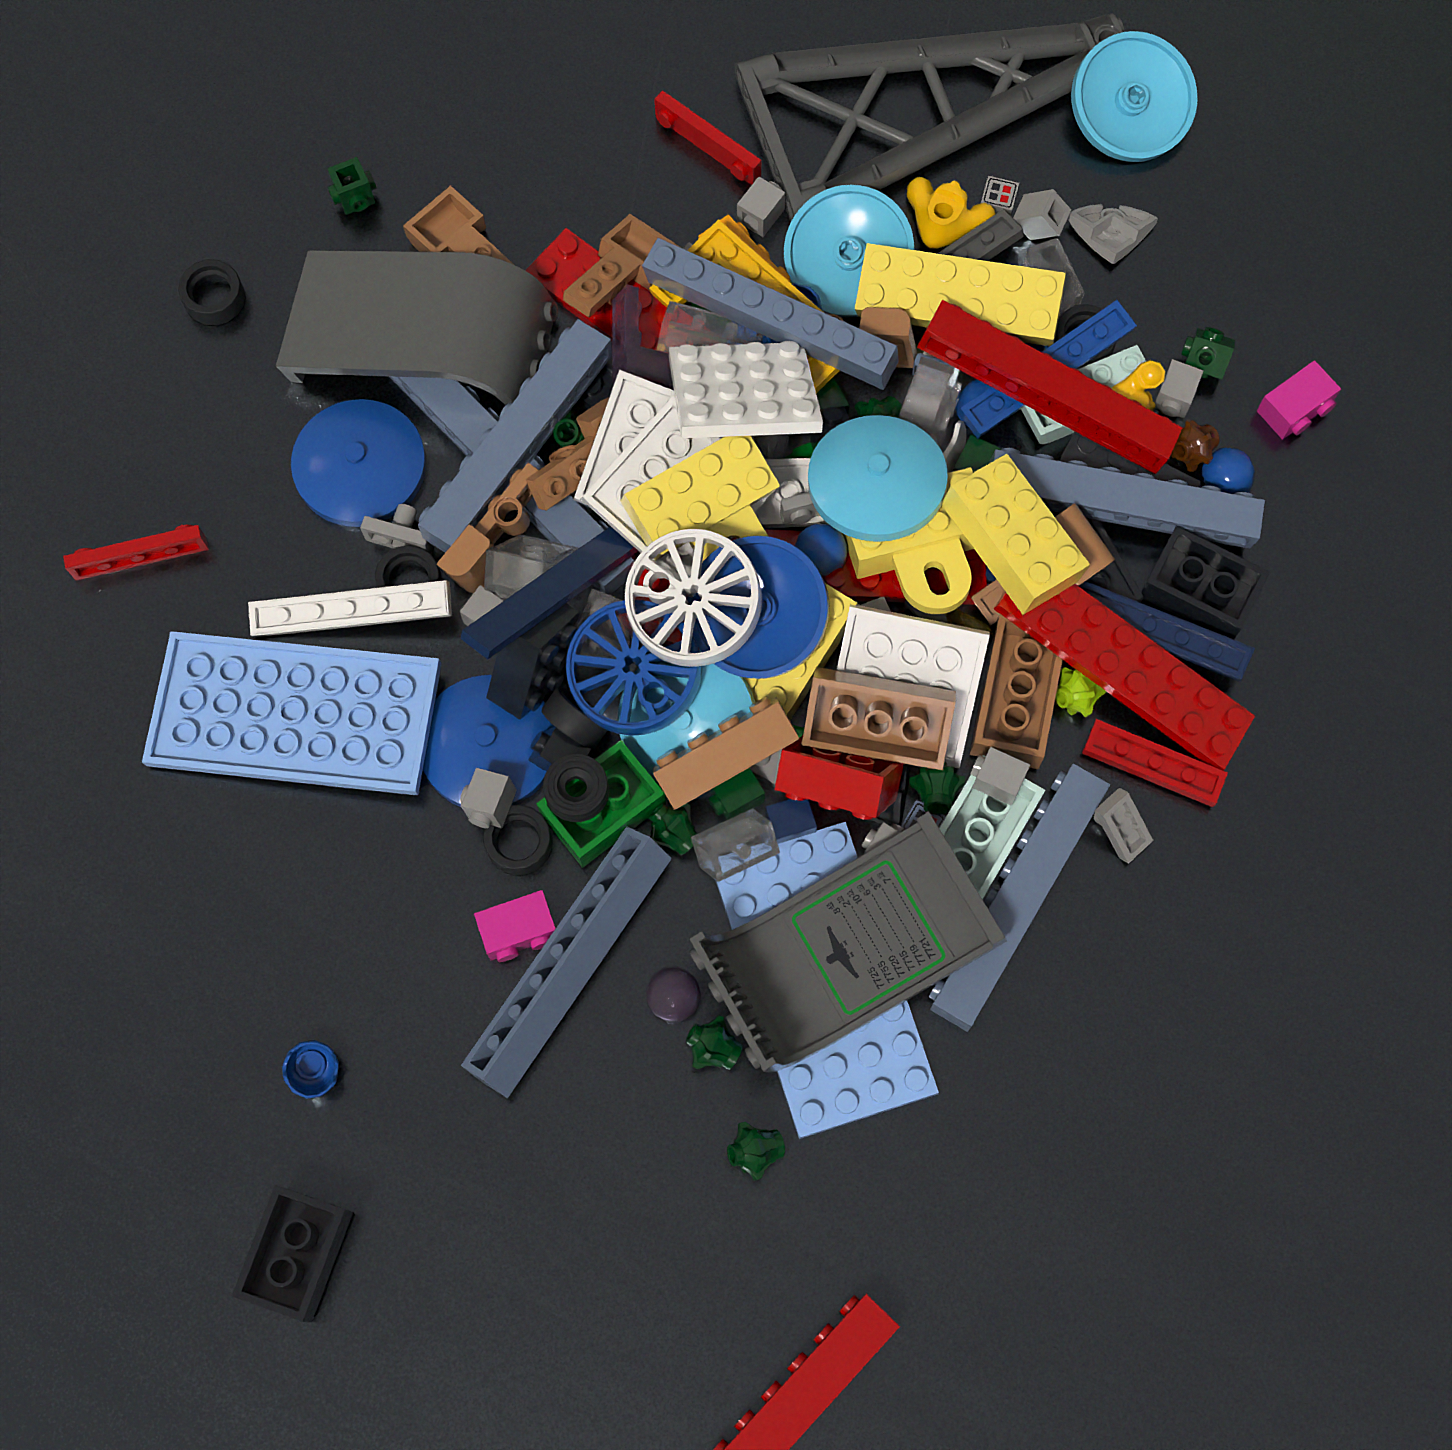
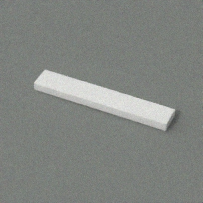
M447 580L248 602L250 635L252 637L452 616L450 582Z

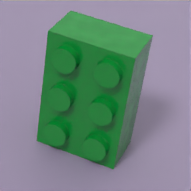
M622 740L595 759L603 767L609 784L607 803L597 816L583 822H570L555 815L549 808L545 797L536 803L539 813L544 816L547 824L582 868L615 844L626 827L636 828L649 817L657 806L662 803L666 805L664 791ZM579 779L570 781L566 786V792L572 797L582 796L587 789L586 783Z

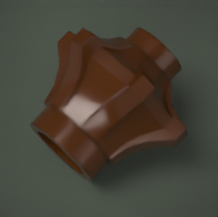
M1194 420L1185 421V427L1182 428L1171 453L1172 459L1176 458L1179 461H1183L1190 472L1196 471L1201 462L1211 463L1213 459L1212 451L1218 446L1220 440L1217 430L1209 424L1198 425Z

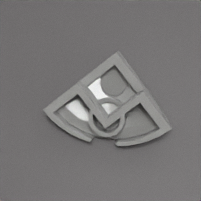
M1102 204L1075 209L1070 212L1067 218L1078 235L1095 252L1112 264H1115L1133 250L1152 230L1158 220L1154 215L1136 208L1120 205L1119 209H1103Z

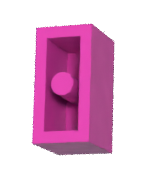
M1314 360L1265 395L1257 412L1283 440L1291 433L1298 435L1312 423L1310 419L1317 414L1323 417L1329 413L1337 404L1334 400L1341 388Z
M543 890L474 913L486 953L491 961L497 959L498 962L511 960L519 955L518 951L532 947V950L542 949L556 929Z

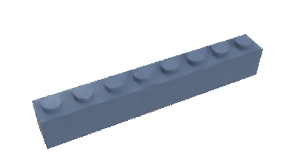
M657 238L642 265L649 283L779 343L794 341L800 347L805 348L806 355L884 390L899 362L896 345L663 239Z
M579 319L571 328L567 327L562 332L558 345L553 352H548L544 355L539 364V370L532 378L528 377L523 382L519 395L514 402L505 405L500 413V420L493 429L489 428L484 432L476 451L473 454H468L463 459L455 478L448 480L442 486L439 498L432 507L428 506L422 512L418 527L423 539L446 553L469 524L475 528L488 512V506L493 498L497 495H502L510 485L509 481L512 475L532 461L552 435L555 425L565 418L612 357L610 338Z
M1013 448L995 449L989 462L991 463L1008 454L1047 508L1052 512L1061 513L1073 503H1076L1083 515L1089 519L1172 534L1175 527L1178 526L1207 541L1249 549L1260 539L1265 500L1254 498V495L1251 493L1237 492L1230 494L1221 492V489L1215 486H1202L1199 488L1188 486L1187 482L1177 479L1168 481L1156 480L1154 476L1146 473L1130 475L1121 473L1119 469L1114 467H1102L1101 469L1087 467V464L1082 461L1073 460L1067 463L1055 461L1052 456L1045 454L1023 455L1020 454L1019 450Z
M1072 764L1068 773L1062 770L1059 772L1051 786V789L1056 791L1051 802L1044 799L1034 815V818L1039 820L1035 830L1026 829L1016 846L1022 850L1016 861L1009 858L999 875L1005 879L999 891L992 887L984 901L1007 942L952 973L946 982L943 980L937 982L929 995V998L935 1000L930 1008L931 1011L966 1032L969 1031L1092 818L1094 810L1097 809L1108 790L1109 783L1075 764Z
M625 828L461 1064V1067L504 1097L508 1098L671 861L672 858L651 837L632 828Z

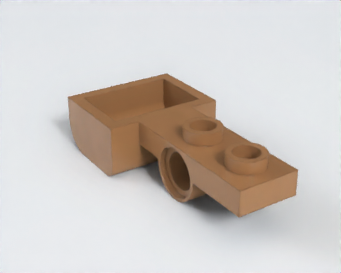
M451 185L403 225L407 238L419 252L475 253L513 264L480 234L486 229L484 215Z
M629 214L601 238L598 253L601 259L564 291L563 301L589 318L606 302L610 305L617 303L624 294L628 282L631 280L649 290V287L653 284L648 282L642 265L657 238H660L676 246L678 245L632 214Z
M867 307L863 309L859 329L897 346L899 362L896 367L913 368L917 349L908 314L898 308ZM828 314V315H830V316H832V317H835V318H837V319L843 321V319H842L841 317H839L838 315Z
M609 398L598 402L576 418L584 440L577 445H568L554 451L549 456V464L525 479L539 509L547 511L577 490Z
M527 463L523 469H518L512 475L509 481L510 485L502 495H497L493 498L488 506V512L475 528L469 524L437 562V565L456 584L469 593H474L479 585L486 589L506 565V558L494 546L499 537L504 532L513 536L520 535L529 527L530 516L524 507L533 495L525 479L539 471L530 463ZM518 510L517 517L513 521L504 522L508 512Z
M1073 503L1055 516L1056 520L1090 564L1080 580L1075 583L1077 586L1115 560L1076 503ZM997 579L971 597L990 625L998 620L1000 613L995 611L994 607L1005 592Z

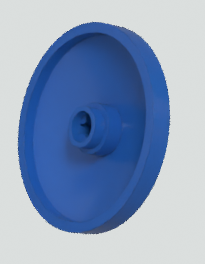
M365 399L349 400L322 410L304 426L293 447L291 471L300 496L313 512L323 519L338 525L361 527L364 516L386 521L394 517L398 504L409 505L419 492L425 477L426 454L418 430L402 412L379 401Z
M768 536L738 538L732 542L748 556L760 581L762 590L761 613L758 623L746 643L729 657L713 664L739 677L750 679L777 677L803 664L820 644L829 618L827 587L813 561L792 544ZM719 547L703 561L701 576L723 548ZM735 556L730 557L717 573L713 582L744 569V566ZM750 580L726 588L718 594L751 597ZM698 593L694 597H687L689 605H692L693 601H701ZM724 605L715 606V608L740 626L743 625L749 612L748 608ZM705 615L717 646H721L735 635L734 632L719 621ZM697 618L692 634L701 652H706L710 650V646Z
M492 675L475 676L459 681L448 687L435 699L423 771L434 789L445 799L461 807L462 791L466 785L470 784L476 768L509 776L517 789L511 805H518L535 794L542 787L546 771L528 760L534 751L530 746L536 735L540 731H546L555 727L542 713V707L545 702L543 701L536 711L530 710L519 720L486 698Z

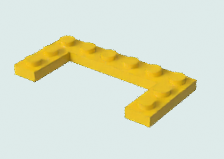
M719 219L687 250L823 312ZM655 285L649 287L651 294L673 314L688 301ZM807 355L817 394L840 370Z

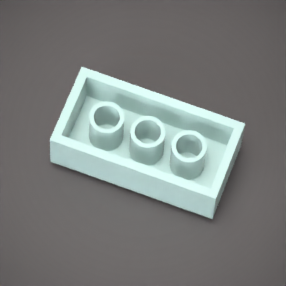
M971 775L939 828L982 900L1045 792L1043 788L1025 778L1011 806L973 789L976 777Z

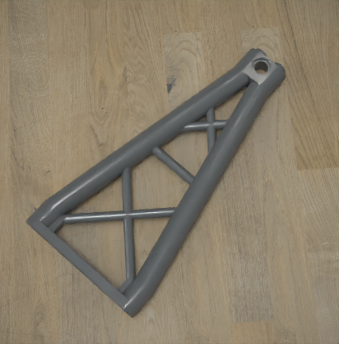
M1113 13L1073 24L776 52L735 63V73L775 182L785 192V208L790 221H792L798 210L810 198L826 189L841 185H861L880 191L1067 95L1072 91L1076 70L1084 57L1102 40L1114 34L1124 32V26L1120 18H1116ZM1072 56L1035 76L1019 70L1024 60ZM974 65L1000 76L988 100L955 115L936 69ZM923 70L944 122L914 137L865 116L864 113L886 74ZM871 75L852 110L791 84ZM1012 82L1017 83V85L1009 88ZM780 92L845 121L813 180L797 184L765 102V95ZM857 126L899 144L827 181Z

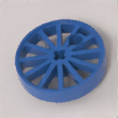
M625 600L600 608L580 625L568 649L566 674L575 702L582 712L595 724L617 734L645 735L669 726L685 713L699 689L702 666L686 668L661 665L659 663L663 660L651 653L644 645L642 646L634 632L630 648L618 619V615L627 613ZM635 600L636 614L659 604ZM673 613L661 616L664 619L651 634V639L657 635ZM608 619L612 623L622 652L594 632L600 624ZM683 621L676 627L682 634L684 628ZM692 634L690 653H700L697 642ZM586 639H590L615 659L579 654ZM682 640L665 648L680 652ZM635 663L641 671L634 674L629 666ZM577 666H590L609 670L580 683L577 681ZM665 675L688 678V682L683 693L679 696L668 687L665 681L654 676ZM613 682L593 708L584 700L583 694L587 691ZM638 688L639 701L646 709L649 720L630 723L633 698ZM661 688L664 690V697L660 702L652 704L646 701L647 693L651 689ZM624 690L620 720L615 721L604 717L603 713L616 696Z

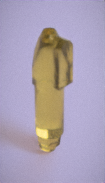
M959 608L945 613L948 624L956 623L963 627L988 631L990 636L993 634L990 626L962 612Z

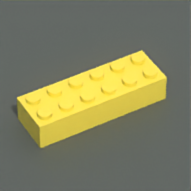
M867 243L855 311L858 317H861L863 309L867 307L898 308L908 314L911 325L928 327L940 302L944 300L959 306L963 311L980 320L989 322L993 327L1004 333L1019 338L1024 343L1051 346L1055 341L1066 273Z

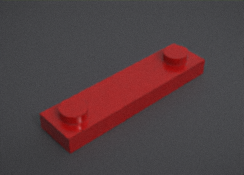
M663 90L654 99L655 116L662 126L672 128L727 167L737 179L745 180L752 185L758 177H761L762 160Z
M186 524L176 527L173 531L95 549L81 548L76 550L74 554L65 555L63 558L65 569L77 581L206 551L209 548L207 538L199 525Z
M1098 719L1095 720L1082 751L1084 755L1211 807L1216 805L1228 772Z

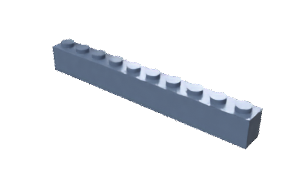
M389 376L466 456L476 451L484 432L489 428L493 429L500 420L493 409L489 407L486 410L479 403L480 398L470 386L467 385L464 388L456 380ZM537 454L530 462L538 470L546 466ZM568 495L547 511L538 508L534 497L524 507L534 526L565 557L609 528L602 520L596 522L589 515L591 512L588 506L574 501L571 495ZM633 554L592 585L605 598H608L627 581L631 567L636 559L635 555Z

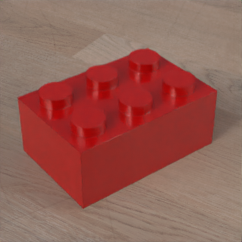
M803 735L799 737V740L786 746L781 751L774 790L784 792L785 796L789 799L798 801L809 799L819 802L818 805L824 809L838 810L841 808L851 811L853 816L865 820L877 818L897 799L904 763L803 746Z

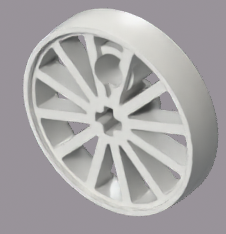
M685 529L658 538L637 557L626 582L625 607L634 633L651 653L672 664L697 667L719 662L735 653L746 643L760 617L762 590L752 562L734 542L712 531ZM695 542L691 577L689 578L676 545ZM710 543L723 548L701 576L705 544ZM669 549L682 582L674 578L668 569L659 567L652 560L664 550ZM735 556L744 566V569L713 582L717 573L730 557ZM645 569L649 570L644 577L643 586L637 585ZM665 578L669 580L670 586L665 591L660 593L652 591V584L657 579ZM750 580L751 597L718 594L726 588ZM698 593L701 601H693L692 605H689L686 598L688 596L694 597ZM639 596L649 597L653 603L659 605L636 614L635 598ZM724 605L748 608L749 612L743 625L740 626L715 608V606ZM673 613L653 639L641 627L651 620ZM705 615L716 619L734 632L735 635L721 646H717ZM698 618L710 650L701 653H690L693 628ZM685 620L680 652L663 647V643L677 625Z

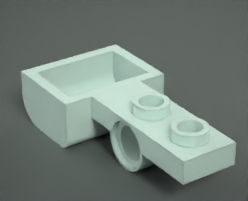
M1135 345L1077 370L1094 381L1111 388L1129 376L1139 364L1146 362V359L1138 345ZM1028 406L1021 408L1039 444L1051 443L1074 432L1070 428Z

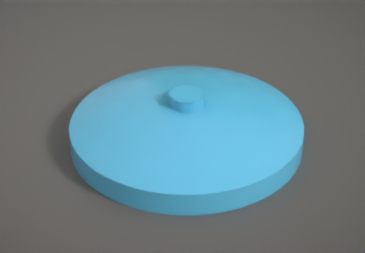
M1138 31L1114 34L1094 46L1078 66L1071 91L1073 113L1080 130L1087 140L1102 153L1128 162L1155 159L1177 145L1184 138L1193 123L1198 100L1194 75L1182 54L1164 39L1153 34Z
M841 185L816 194L798 210L786 233L784 261L791 283L811 287L819 295L823 311L842 318L858 317L855 311V304L866 244L915 250L913 233L905 214L891 198L878 190L866 186Z
M883 415L854 418L833 428L815 447L808 468L809 494L820 516L830 526L847 536L873 542L900 539L917 532L928 524L942 505L948 479L944 455L929 434L906 420Z
M664 660L659 663L661 665L690 668L689 666H680ZM714 664L702 666L701 681L697 694L689 708L680 718L659 731L645 735L620 734V738L651 777L658 782L653 774V767L658 765L656 760L660 756L671 750H675L676 754L689 747L687 742L703 732L707 736L720 730L718 724L732 715L736 714L738 718H741L751 712L749 706L755 703V700L744 677L730 674ZM638 668L634 674L639 673L641 670ZM665 675L654 676L665 681L668 687L679 696L683 693L688 682V678ZM638 688L633 698L630 723L649 720L646 709L639 701ZM661 688L651 689L647 693L646 701L652 704L660 702L664 697V690ZM624 690L618 708V721L621 715Z

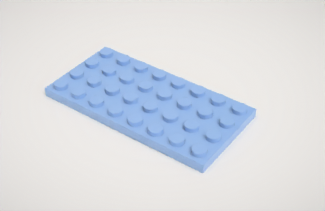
M171 631L142 763L149 767L418 795L442 663L439 658Z
M846 822L817 830L809 835L779 844H771L711 863V868L731 930L772 910L856 860L858 857ZM907 1001L818 1053L777 1071L799 1139L929 1098L939 1093Z

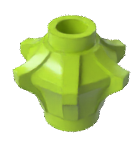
M1063 667L1060 670V683L1057 687L1055 701L1061 708H1067V712L1071 716L1080 712L1084 717H1088L1092 714L1095 702L1106 691L1078 670Z

